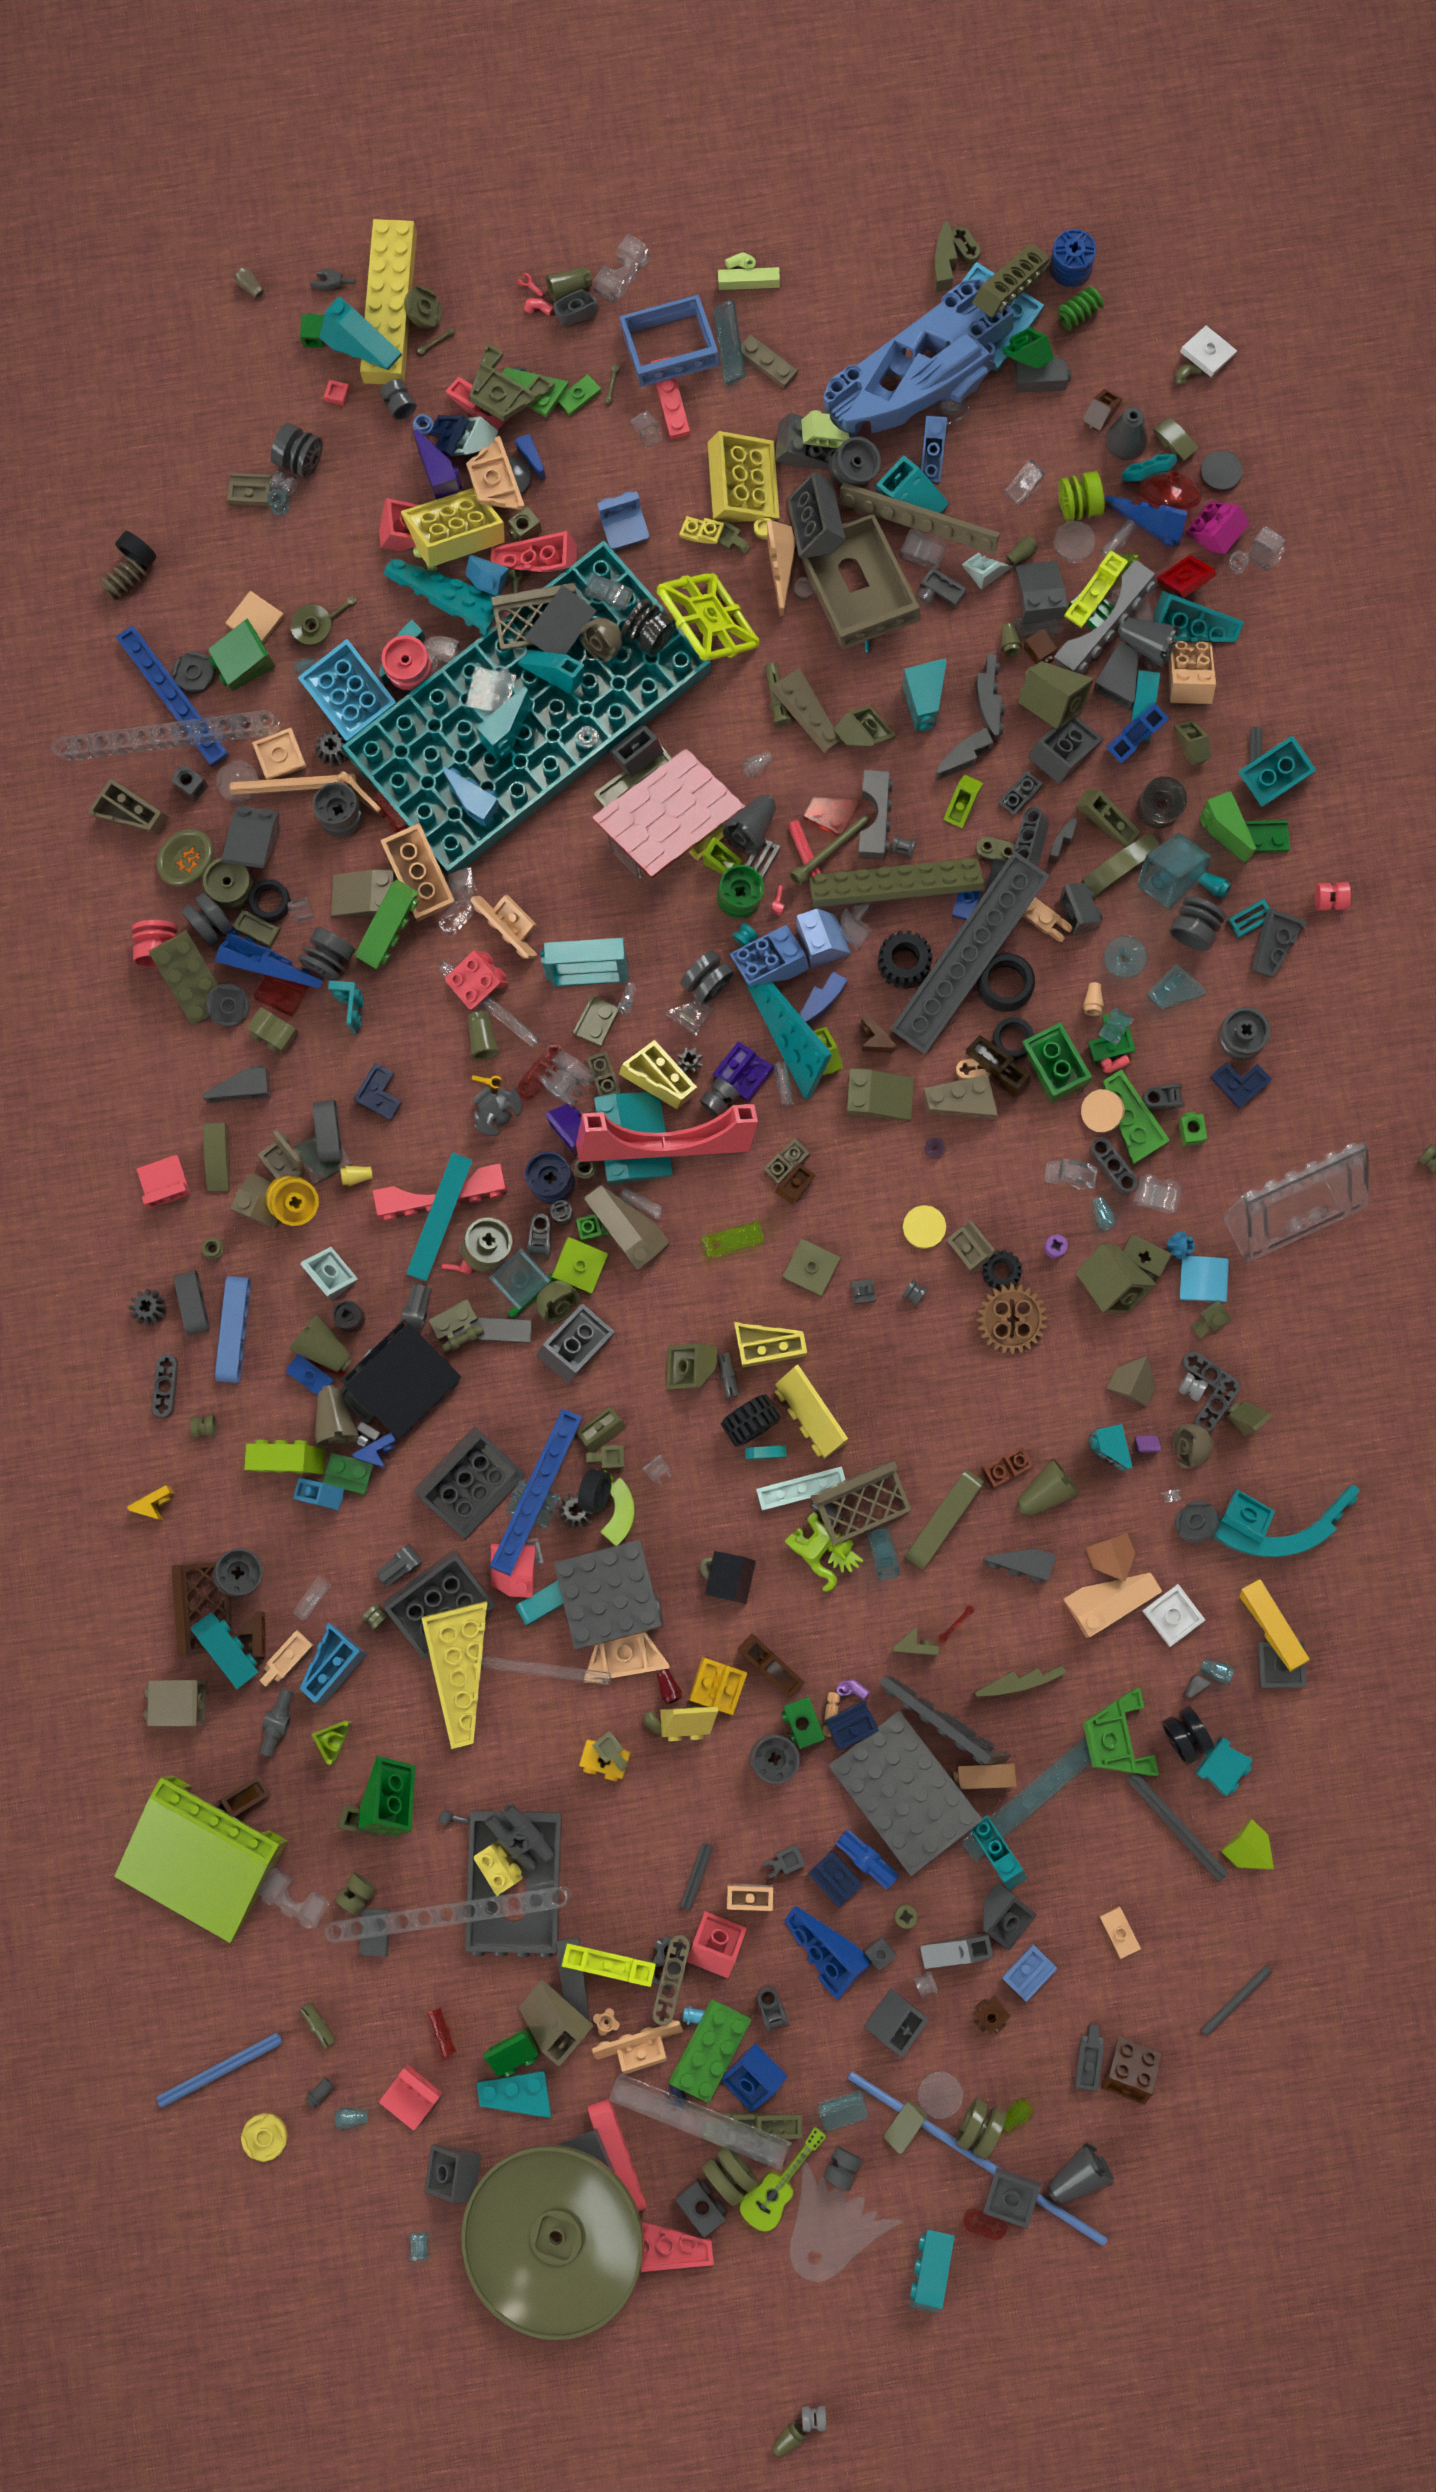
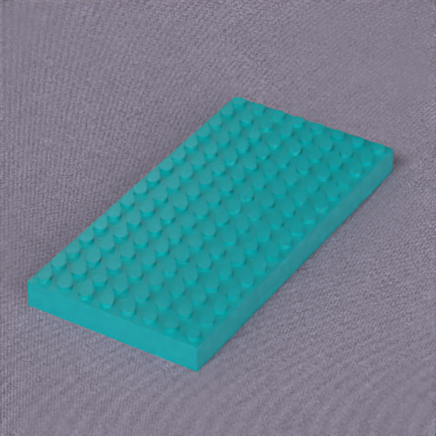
M604 540L544 587L575 583L577 596L597 610L591 620L596 618L609 619L616 623L621 631L623 639L621 649L608 662H601L603 659L598 655L595 659L588 653L581 641L584 636L577 638L566 655L581 662L585 667L583 682L572 695L518 665V662L529 650L543 651L536 645L501 650L497 626L495 625L486 636H481L342 746L350 761L407 828L420 823L438 865L450 879L605 757L609 749L640 724L645 725L711 672L710 660L703 661L699 658V655L681 628L678 629L675 625L674 619ZM548 604L542 606L540 609L541 613H543ZM529 607L523 608L519 615L528 621L534 611ZM509 614L502 622L508 624L514 615ZM539 614L535 616L531 624L534 625L540 617ZM516 617L510 627L520 633L526 624ZM528 626V628L522 636L526 637L528 632L531 630L530 626ZM507 630L503 636L504 644L513 643L517 635ZM523 687H526L531 700V708L513 748H511V752L506 757L496 760L480 742L476 727ZM443 766L448 769H456L462 774L461 777L466 780L470 778L479 784V788L484 791L488 789L497 795L500 806L486 826L467 815L443 773Z

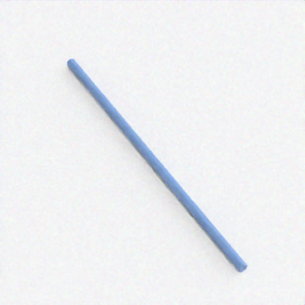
M853 2071L848 2075L847 2079L897 2112H900L904 2104ZM927 2119L921 2127L993 2175L995 2174L996 2167L1000 2168L988 2159L984 2160L976 2156L971 2148L965 2150L955 2144L956 2138ZM1040 2193L1038 2194L1037 2204L1101 2246L1106 2244L1107 2237Z

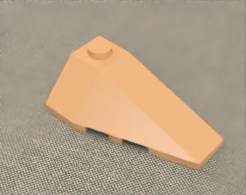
M767 521V543L779 615L781 617L785 613L795 556L796 539L792 526L775 521Z

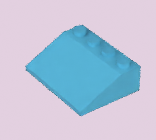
M348 639L298 677L346 742L396 704V701Z

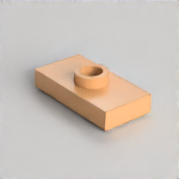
M1120 1906L1099 1916L1120 1959L1141 1949Z

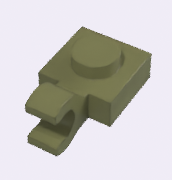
M723 520L724 528L718 543L729 550L735 546L741 552L747 554L751 547L749 542L739 537L741 530Z
M1217 1300L1200 1312L1203 1318L1193 1323L1191 1328L1201 1338L1208 1332L1209 1328L1216 1331L1232 1318L1220 1301Z
M623 1445L601 1446L602 1453H586V1462H602V1469L624 1468Z
M608 1731L592 1745L605 1763L612 1759L620 1771H624L629 1766L619 1754L624 1749L611 1731Z

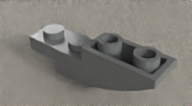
M988 654L985 673H978L976 697L983 726L987 728L992 741L997 742L998 736L1003 735L1004 723L1000 722V715H1004L1005 703L1001 702L1002 695L997 694L998 682H994L995 675L999 674V662H996V654Z

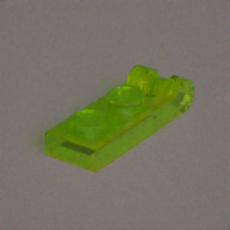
M759 1221L700 1237L701 1243L704 1244L706 1249L704 1252L706 1259L764 1243ZM719 1240L720 1247L714 1249L713 1242Z

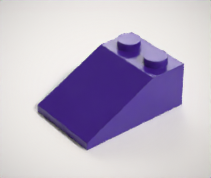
M414 430L413 433L435 499L459 493V489L463 487L457 467H452L450 460L418 430Z

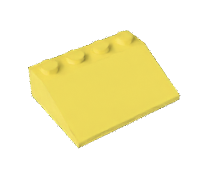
M718 431L708 441L713 520H725L730 523L752 522L759 518L778 520L780 517L774 441Z
M474 488L401 511L412 539L421 557L429 567L505 543L504 522L490 505L479 504Z
M796 1365L775 1384L777 1390L774 1392L781 1402L786 1401L790 1407L787 1409V1412L793 1420L798 1419L802 1425L799 1429L806 1439L810 1437L814 1443L811 1447L818 1457L822 1455L826 1459L845 1446L848 1438L799 1365Z

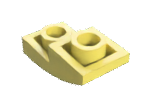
M686 516L679 535L681 539L717 544L724 528V523L704 518L702 521Z

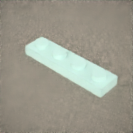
M841 1466L758 1488L756 1490L761 1509L764 1511L811 1498L810 1495L844 1481L845 1476Z

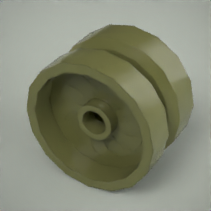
M219 858L207 866L203 874V886L209 897L219 907L226 910H236L248 903L249 893L255 884L252 875L244 865L222 863V858Z
M488 1217L476 1220L466 1230L461 1245L463 1259L467 1265L477 1271L490 1272L498 1269L503 1265L510 1253L513 1242L511 1232L498 1219Z
M976 2097L961 2122L955 2144L965 2150H968L974 2144V2154L986 2160L1000 2137L1007 2113L997 2107L992 2108L988 2112V2103Z
M725 2144L717 2151L720 2162L710 2158L702 2165V2169L717 2191L728 2203L735 2207L743 2200L741 2188L751 2192L759 2185V2181L745 2160L730 2145Z

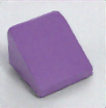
M1136 1436V1452H1159L1161 1446L1158 1437Z

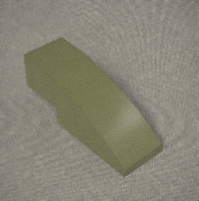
M945 221L936 247L934 262L936 292L952 289V270L956 269L957 255L949 221Z
M203 1123L207 1191H230L228 1125L226 1123Z

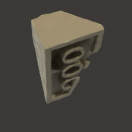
M602 1185L584 1197V1200L634 1268L639 1269L669 1243L657 1224Z

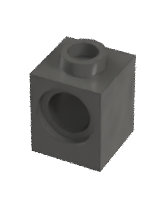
M185 764L174 772L171 780L178 790L193 801H196L208 787L204 778ZM192 779L189 785H184L185 780Z
M882 1935L864 1949L866 1955L879 1971L897 1957Z

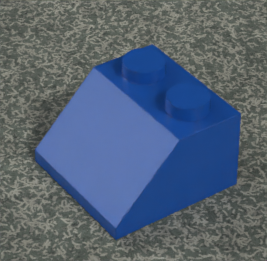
M754 2043L724 2073L721 2082L753 2112L775 2094L788 2076Z

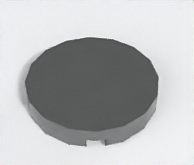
M1220 450L1206 456L1201 465L1200 476L1204 485L1206 484L1212 491L1226 492L1233 489L1239 483L1243 469L1237 456L1228 451Z
M188 652L176 660L173 665L172 675L181 690L197 694L211 686L215 678V669L206 655L200 652Z
M230 983L220 984L208 994L206 1011L209 1017L218 1025L225 1027L235 1026L247 1016L249 999L238 986Z
M1199 1500L1190 1502L1185 1505L1186 1507L1178 1512L1175 1520L1176 1531L1186 1542L1191 1544L1205 1543L1217 1533L1220 1525L1219 1514L1208 1502Z

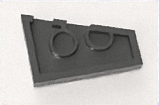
M1267 909L1251 971L1267 977H1274L1286 958L1287 951L1296 942L1298 933L1306 926L1307 921L1274 909Z

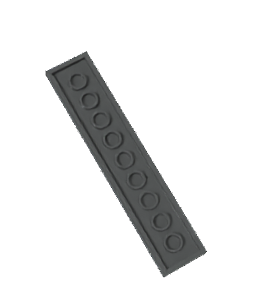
M1014 851L890 1030L926 1054L1050 875Z

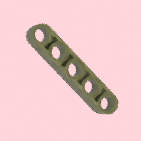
M965 1469L906 1554V1559L922 1570L926 1567L984 1483L981 1478Z

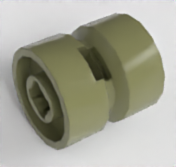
M353 1872L346 1882L347 1888L340 1890L335 1897V1901L351 1914L359 1916L366 1906L365 1900H370L377 1888L366 1878Z

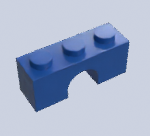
M1152 702L1105 747L1122 763L1137 749V746L1152 733L1154 734L1169 718L1156 703Z

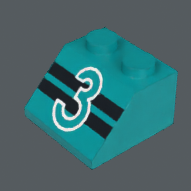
M1122 1424L1096 1429L1091 1433V1437L1088 1438L1091 1451H1095L1096 1456L1121 1472L1133 1468Z

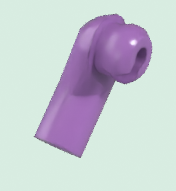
M854 1679L842 1681L836 1687V1692L840 1696L856 1694L863 1701L870 1694L869 1690Z

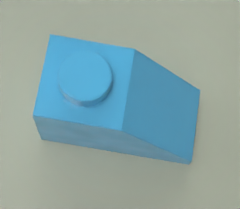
M470 554L465 575L477 589L497 596L505 588L509 568Z
M299 1478L293 1499L339 1510L343 1500L344 1489Z

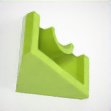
M343 1721L311 1734L327 1764H335L352 1722Z
M1250 1819L1220 1851L1237 1868L1274 1869L1269 1835L1253 1819Z

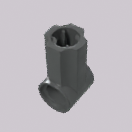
M418 1284L412 1285L408 1304L403 1309L401 1321L405 1319L413 1328L423 1330L427 1318L426 1309L431 1288Z
M408 1544L394 1555V1558L380 1568L376 1574L389 1587L404 1574H408L416 1569L423 1561L411 1545Z

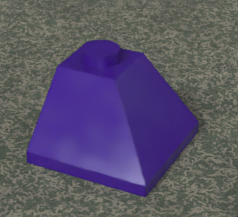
M566 1103L549 1111L545 1116L549 1125L574 1156L578 1155L576 1141L582 1115L575 1106L571 1108Z

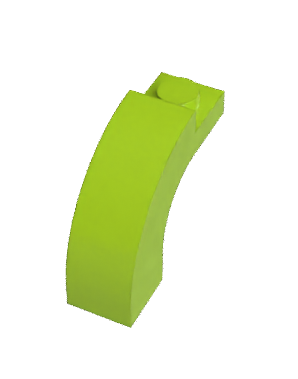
M620 1477L614 1484L611 1482L610 1493L615 1502L614 1515L610 1522L601 1530V1533L615 1546L621 1545L628 1537L635 1520L633 1496L628 1486Z

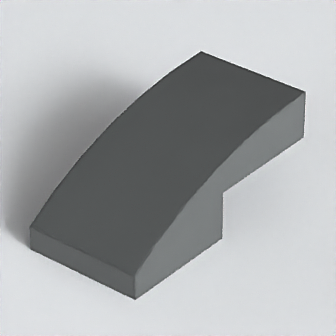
M1073 818L1059 833L1048 859L1049 862H1057L1062 844L1070 846L1077 819Z

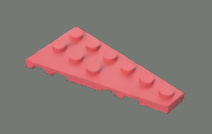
M642 2222L644 2256L641 2272L714 2265L712 2239Z

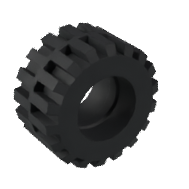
M907 930L906 934L898 931L897 935H894V933L889 935V939L883 941L878 956V970L881 971L882 978H886V982L889 985L891 982L894 983L896 988L900 985L903 986V989H908L910 985L913 988L917 986L918 982L921 984L929 974L933 958L931 947L926 944L927 940L925 938L921 939L918 933L912 935L909 930ZM902 950L910 951L916 956L918 962L913 968L901 969L894 964L892 960L893 955Z
M767 1394L751 1399L723 1419L720 1425L733 1445L738 1447L750 1442L773 1427L780 1420L781 1416Z

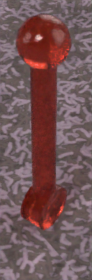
M308 1360L319 1369L342 1377L347 1375L345 1372H337L315 1361Z
M970 1605L967 1606L965 1612L945 1633L939 1635V1639L943 1642L946 1641L948 1635L964 1618L974 1612V1608Z

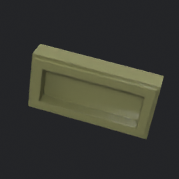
M242 909L233 925V929L269 948L272 947L281 931L279 927Z

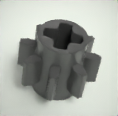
M685 1047L683 1055L678 1053V1058L682 1061L678 1062L677 1065L684 1067L685 1074L687 1071H692L693 1074H696L695 1069L703 1067L702 1063L698 1062V1060L703 1058V1055H697L696 1048L688 1050ZM688 1057H691L693 1064L687 1062Z

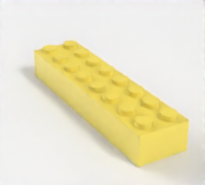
M373 219L365 320L402 353V356L389 370L372 365L361 359L360 373L365 384H386L394 379H401L405 383L410 318L405 310L404 299L406 294L413 289L417 241L414 221Z

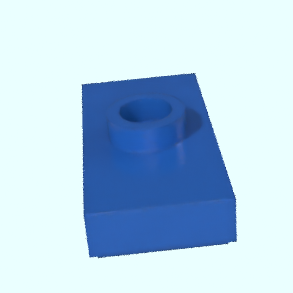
M981 890L958 893L952 917L966 920L977 905Z
M299 1354L285 1370V1372L317 1396L322 1387L328 1386L333 1382L331 1377Z

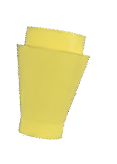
M345 1166V1168H340L343 1186L348 1185L350 1187L373 1179L371 1166Z

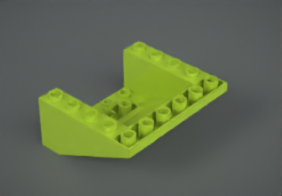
M174 1775L161 1777L149 1797L114 1877L227 1942L232 1943L289 1841L271 1830L259 1832L190 1793L189 1791L192 1786Z

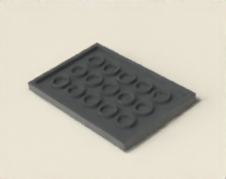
M898 1711L878 1727L879 1731L863 1738L828 1766L912 1877L980 1824L983 1819L902 1713Z

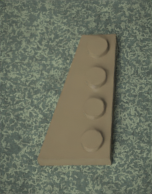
M800 668L773 684L770 688L771 691L824 753L841 741Z

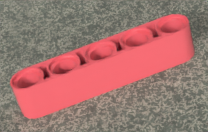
M610 2098L589 2105L588 2112L593 2128L598 2130L615 2174L627 2187L638 2212L645 2210V2200Z

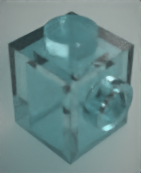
M1114 1008L1098 1035L1117 1045L1133 1018Z

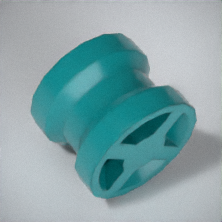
M742 923L740 930L732 934L733 939L741 947L759 938L753 928L746 923Z

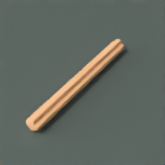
M348 774V775H351V776L354 778V780L356 781V775H355V774ZM338 775L231 782L230 792L232 795L311 790L319 789L328 783L341 782L337 780Z

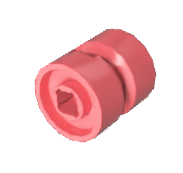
M1330 882L1316 884L1315 907L1317 911H1329L1332 907L1335 910L1349 909L1351 890L1348 882H1336L1333 886Z

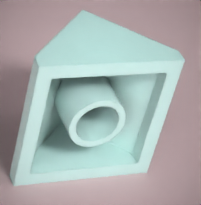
M332 1247L300 1263L332 1301L358 1280Z

